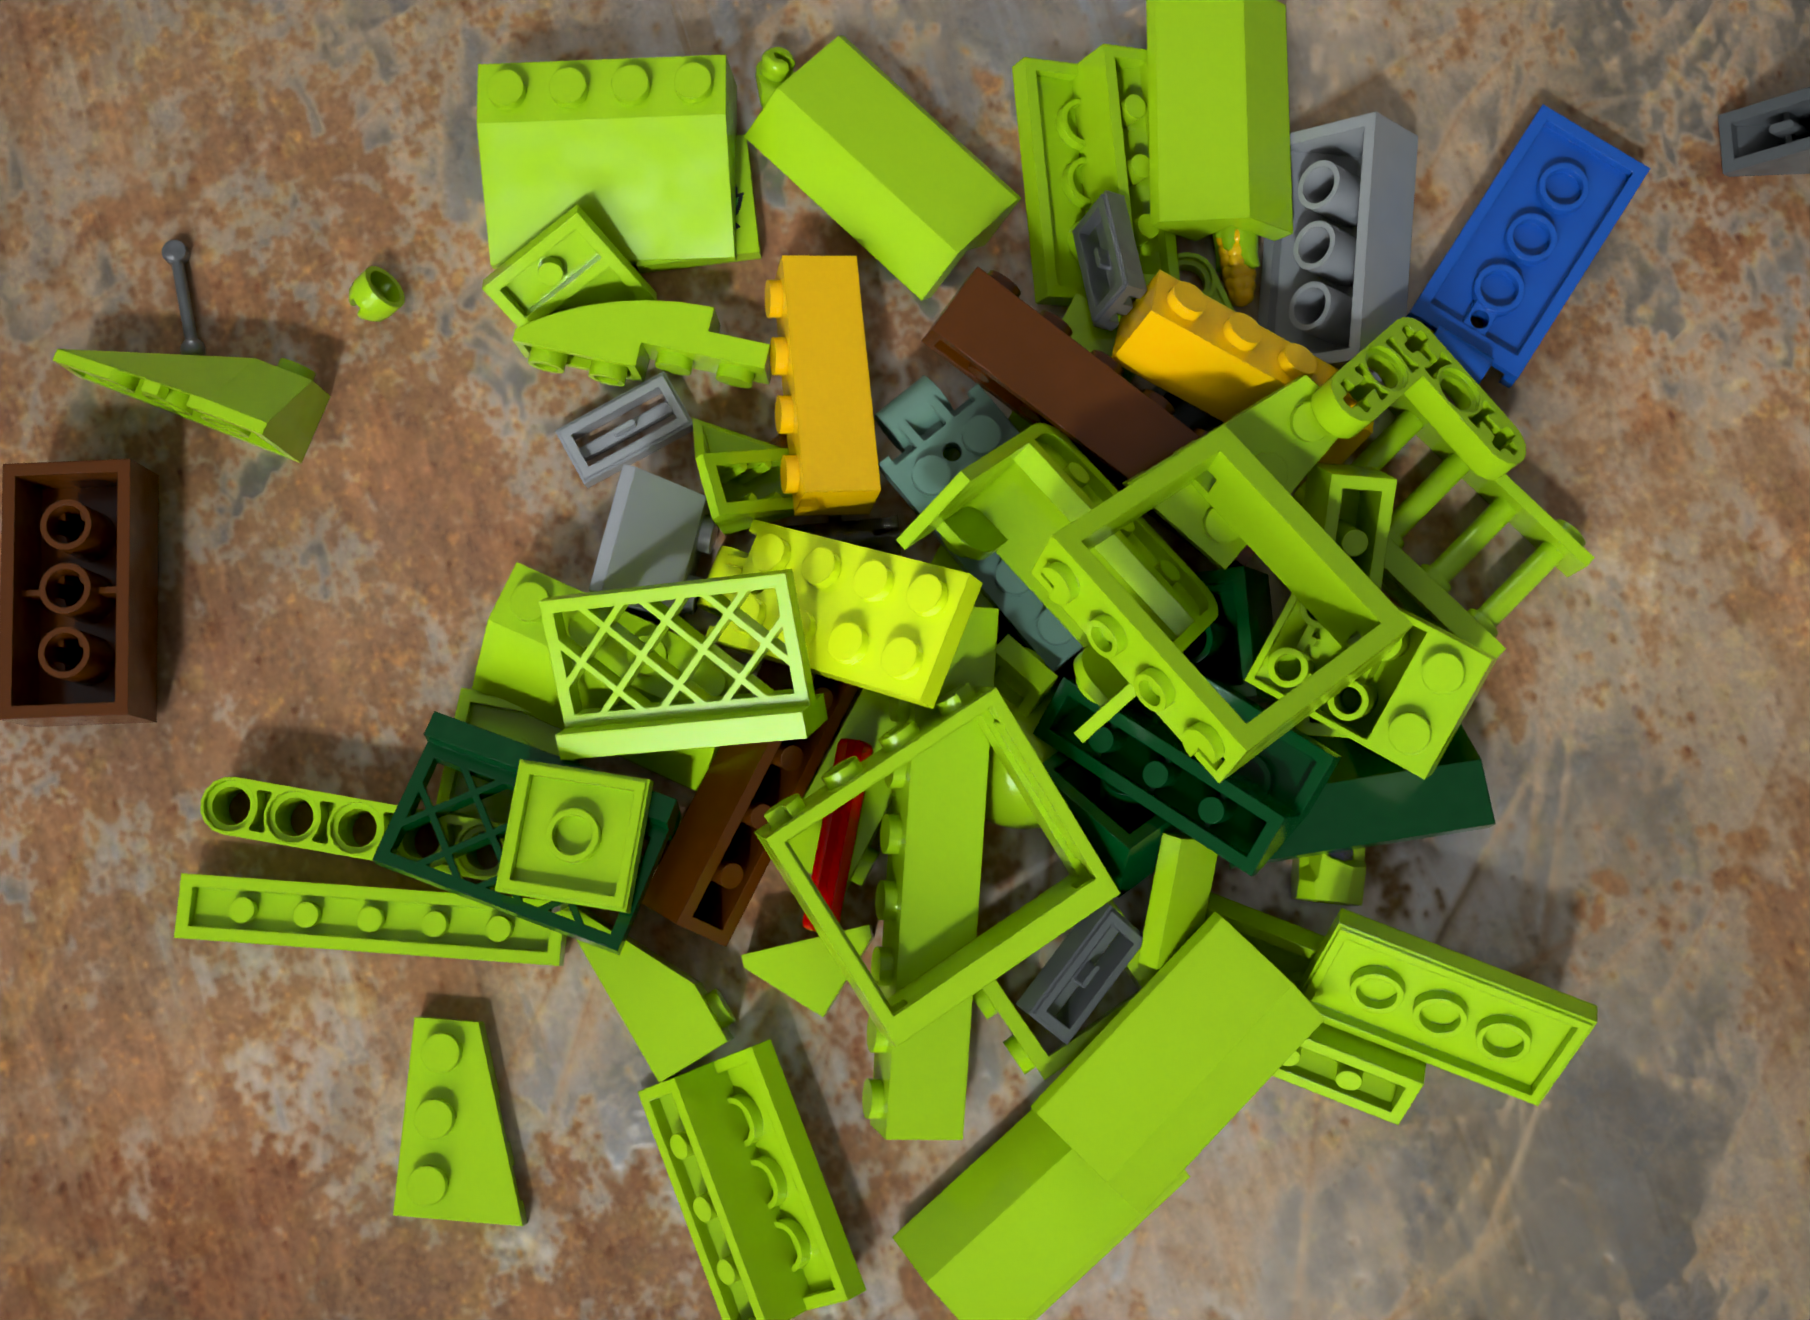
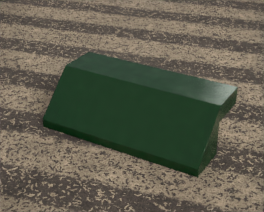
M1197 668L1246 724L1266 710ZM1063 677L1033 732L1035 736L1250 876H1255L1309 814L1342 758L1341 755L1293 727L1219 784L1194 755L1192 757L1188 755L1181 740L1156 712L1145 707L1137 696L1082 743L1074 732L1100 706L1088 700L1080 692L1076 684V677Z
M1462 724L1459 726L1435 771L1425 780L1350 738L1308 735L1341 755L1342 758L1309 814L1267 863L1486 829L1495 825L1482 760ZM1229 862L1230 869L1238 868Z

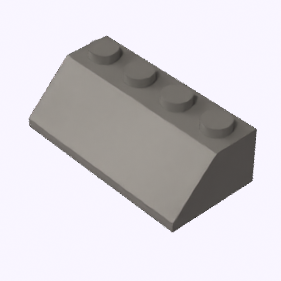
M1378 112L1290 133L1293 234L1276 241L1264 238L1258 324L1291 343H1297L1306 347L1314 356L1339 370L1397 319L1406 317L1418 149L1417 135ZM1368 367L1373 377L1378 382L1382 381L1379 375Z

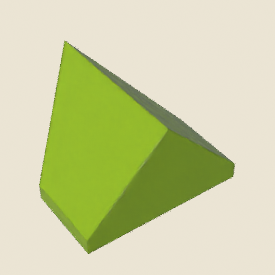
M692 417L695 460L712 520L724 535L749 529L753 519L770 523L794 516L792 494H784L782 492L780 479L782 455H789L788 448H782Z

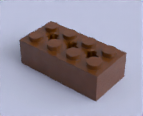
M111 459L3 464L0 585V720L28 727L157 722L159 475L134 460ZM80 531H83V533L81 534V536L78 538L79 532H80ZM79 592L83 593L82 597L77 602ZM78 654L83 655L80 663L76 666Z

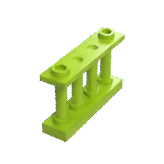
M1402 394L1388 407L1397 418L1350 465L1373 467L1380 471L1415 435L1437 454L1443 462L1392 512L1381 588L1404 610L1498 658L1506 648L1495 638L1498 635L1496 627L1554 567L1559 569L1568 578L1587 567L1595 557L1584 548L1586 545L1585 539L1575 527L1562 519L1554 520L1506 474L1497 480H1486L1474 473L1406 396ZM1463 479L1490 505L1431 565L1422 564L1419 566L1402 550L1404 547L1403 537ZM1307 480L1293 495V498L1302 507ZM1509 522L1536 550L1477 610L1469 608L1466 611L1448 594L1451 590L1449 582Z

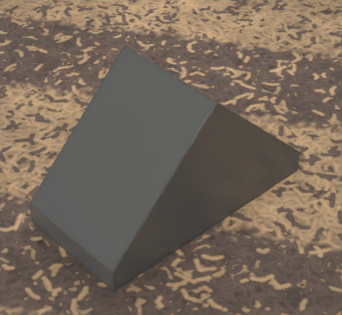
M1810 87L1718 115L1724 175L1739 177L1810 174Z

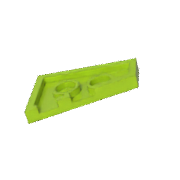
M1302 375L1122 484L1126 487L1225 424L1291 494L1335 443L1338 437L1327 432L1315 418L1311 407V397L1320 386L1307 375ZM1191 484L1152 509L1219 569L1226 570L1247 545Z

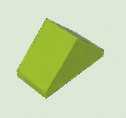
M870 924L844 930L861 958L874 939L872 925ZM820 936L741 955L745 969L821 1017H825L847 983V979Z

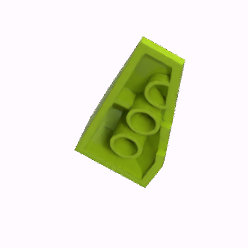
M57 349L52 359L77 377L298 463H302L331 397L313 381L316 376L314 371L285 358H280L278 365L274 366L256 358Z

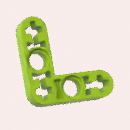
M1402 317L1397 319L1321 385L1311 397V407L1319 424L1330 434L1338 438L1349 439L1361 432L1404 394L1474 473L1486 480H1497L1521 463L1526 456V444L1517 427L1423 323L1414 318ZM1368 367L1379 375L1385 386L1381 385L1373 377ZM1442 390L1452 398L1456 407L1448 401ZM1348 393L1358 402L1352 408L1343 399Z

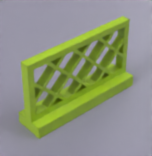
M792 569L552 596L538 602L565 726L564 730L555 735L560 760L805 739L828 719L824 694H815ZM775 588L780 617L770 631L740 609L753 590ZM738 592L732 602L722 595ZM701 596L723 613L708 637H705L678 615L691 597ZM676 599L670 608L661 602ZM639 603L661 620L646 644L618 623V620L629 604ZM614 606L609 615L601 609ZM579 610L600 627L586 650L567 636L562 612ZM731 621L761 643L745 667L716 645V642ZM669 628L698 649V652L683 673L654 651ZM782 630L784 634L785 643L782 642L779 638H777L779 634L782 632ZM608 635L612 636L637 656L623 678H620L594 657ZM768 650L790 666L794 689L774 691L753 674V671ZM706 657L736 679L725 696L713 697L691 680ZM572 659L577 663L575 667H573ZM645 663L674 685L663 702L652 703L631 686ZM585 670L613 691L602 708L582 709L577 682ZM743 686H745L752 692L746 694H738ZM682 692L690 698L677 700ZM621 699L625 700L628 704H630L617 706Z

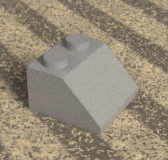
M623 464L589 591L595 592L703 579L696 576L701 553L711 554L719 529L712 520L706 496L638 467ZM699 597L689 598L678 614L682 619H684L685 613L695 614L698 607L696 603ZM676 599L661 602L670 608ZM639 603L629 604L625 610L642 619L661 622V620Z

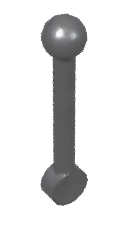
M170 240L164 244L162 256L172 266L185 338L181 344L180 352L182 355L205 356V345L197 338L184 266L190 258V252L181 241Z

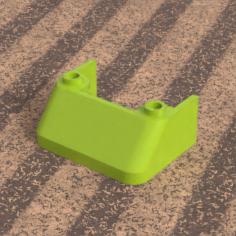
M1035 423L961 470L896 541L906 550L934 530H937L945 546L957 556L984 560L994 552L999 555L1085 648L1074 659L1073 667L1076 675V684L1080 692L1088 700L1098 704L1100 708L1074 732L1077 738L1084 743L1137 695L1132 685L1115 666L1093 649L1087 635L1066 611L1048 598L1049 592L1033 576L1031 570L1052 534L1109 499L1118 491L1064 433L1049 424ZM1142 516L1090 549L1094 556L1181 652L1218 617V605L1208 587Z

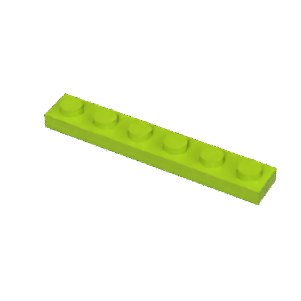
M181 873L174 938L550 966H564L566 935L449 892ZM522 898L524 902L536 907L551 902L543 899ZM561 911L555 913L562 916Z

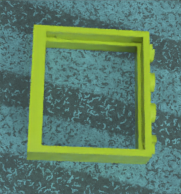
M1225 424L1052 534L1031 570L1033 576L1049 592L1048 598L1066 611L1087 635L1093 649L1115 666L1132 685L1141 703L1149 710L1156 712L1181 740L1190 757L1194 755L1219 784L1380 662L1413 626L1407 617ZM1190 484L1345 649L1247 724L1090 551V549Z
M969 682L955 687L936 701L935 704L939 709L938 712L918 725L914 719H909L893 727L878 740L883 748L862 762L859 761L857 756H852L829 769L821 777L826 785L807 798L802 799L800 794L796 793L775 804L764 814L768 823L754 832L877 1029L895 1047L913 1037L1121 894L996 687L978 685L972 688ZM976 719L1069 875L886 999L788 841L965 724Z

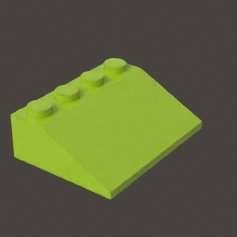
M726 54L478 64L477 133L490 265L493 269L500 267L577 204L632 265H637L636 261L693 260V263L737 261V84Z

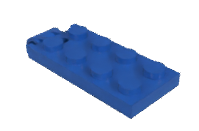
M1543 104L1406 317L1414 318L1432 329L1437 339L1478 384L1482 381L1490 366L1504 373L1499 383L1510 388L1519 378L1651 168ZM1471 317L1479 318L1483 323V328L1474 327L1471 323Z

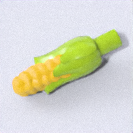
M1229 226L1212 234L1216 256V271L1222 272L1225 291L1231 304L1237 307H1244L1254 299L1255 279L1257 276L1255 268L1260 266L1258 258L1259 235Z

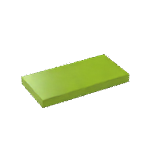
M1341 908L1297 985L1302 994L1325 1018L1322 1023L1536 1106H1539L1597 1024V1005L1344 908Z

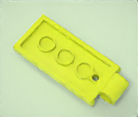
M753 519L749 529L756 536L749 554L732 547L720 546L707 578L792 569L811 673L931 709L934 708L983 584L972 574ZM775 588L753 590L740 609L768 631L772 629L780 617ZM738 592L722 595L732 602ZM701 596L696 603L698 607L715 616L722 617L723 613ZM733 621L729 623L716 642L723 647L753 655L761 644ZM709 625L705 637L709 636L715 626ZM782 630V632L779 634L777 638H779L782 642L785 643L784 634ZM770 650L763 657L764 659L789 666Z

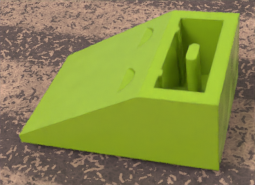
M1292 593L1244 681L1280 699L1345 649ZM1396 606L1413 624L1411 629L1380 662L1309 716L1425 780L1435 771L1498 658Z

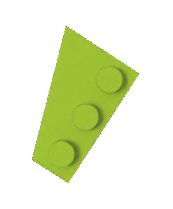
M425 1016L414 1017L393 1216L524 1226L528 1223L523 1200L519 1198L513 1170L515 1161L511 1143L507 1141L498 1101L501 1097L484 1021Z

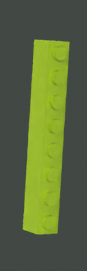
M973 607L937 700L950 690L967 682L970 683L972 688L978 685L994 687L998 608ZM889 696L890 719L897 722V725L909 719H914L918 725L939 711L936 704L931 709ZM976 719L965 724L885 777L886 786L892 788L891 814L883 816L880 828L881 851L883 854H888L886 880L879 881L875 900L878 920H884L882 946H876L873 950L871 975L886 999L977 938L990 742ZM973 995L898 1047H895L881 1035L869 1016L867 1022V1046L870 1053H875L873 1078H867L864 1082L862 1107L864 1117L870 1119V1125L885 1140H963Z

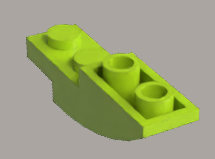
M635 300L581 306L547 315L517 327L513 336V342L523 356L528 358L527 363L530 366L546 372L559 374L564 373L566 366L589 371V378L612 386H624L626 379L644 382L649 360H655L657 368L677 375H691L692 368L716 373V380L738 388H751L753 381L769 385L772 376L770 344L719 334L721 325L715 308L691 303Z

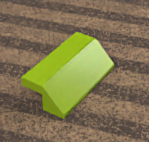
M1146 0L1150 226L1193 241L1202 239L1229 226L1252 232L1272 241L1293 234L1286 5L1277 0Z
M844 35L837 36L778 86L744 135L750 143L921 301L933 296L968 250L986 245L1021 200V197Z
M1102 44L1077 64L1023 57L1012 66L1035 303L1069 306L1076 293L1087 298L1072 231L1105 190L1124 195L1146 286L1159 270L1180 280L1175 234L1150 226L1147 49Z
M1210 892L1205 921L1216 911L1297 987L1325 936ZM1321 1023L1275 1072L1273 1077L1399 1125L1424 1085L1426 1063Z
M1215 911L1030 1107L1107 1184L1142 1215L1321 1025L1325 1018L1278 968Z
M771 1039L638 1091L640 1101L722 1320H791L807 1310L849 1301L866 1291Z
M1031 1109L892 1238L925 1283L958 1320H1036L1191 1176L1184 1169L1141 1215Z

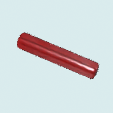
M850 738L840 739L837 744L833 767L852 756H857L859 761L862 762L872 755L871 744ZM865 791L822 820L811 879L838 922L840 921ZM804 912L802 921L804 928L816 931Z

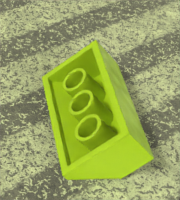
M516 562L488 618L472 689L513 703L532 712L523 713L560 730H564L563 716L538 602L546 597L585 592ZM614 606L601 609L609 615ZM579 610L562 612L567 636L586 650L600 627ZM624 611L618 620V623L645 644L658 626L627 611ZM668 630L654 651L683 673L698 652V649L680 635ZM608 635L594 657L620 678H623L637 656L612 636ZM708 657L704 659L691 678L693 682L713 697L725 696L736 680ZM572 659L573 667H575L577 663ZM646 663L631 684L634 689L652 703L663 702L674 686ZM587 670L584 671L577 682L582 709L602 708L613 693L611 689ZM743 686L738 694H746L749 689ZM683 692L677 698V700L690 699ZM621 699L617 706L630 704H628L625 700ZM720 746L617 756L697 792Z

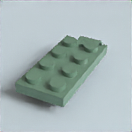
M923 375L874 415L883 433L901 452L893 461L889 456L878 463L879 469L917 516L921 514L961 470L1020 433L978 383L968 391L969 399L954 410L935 383ZM947 448H956L960 452L961 457L956 461H948L944 458L943 452ZM937 530L931 532L964 572L972 574L983 583L980 589L982 594L994 608L999 609V614L1029 649L1035 651L1052 672L1083 648L996 552L984 560L963 558L957 556L945 546Z

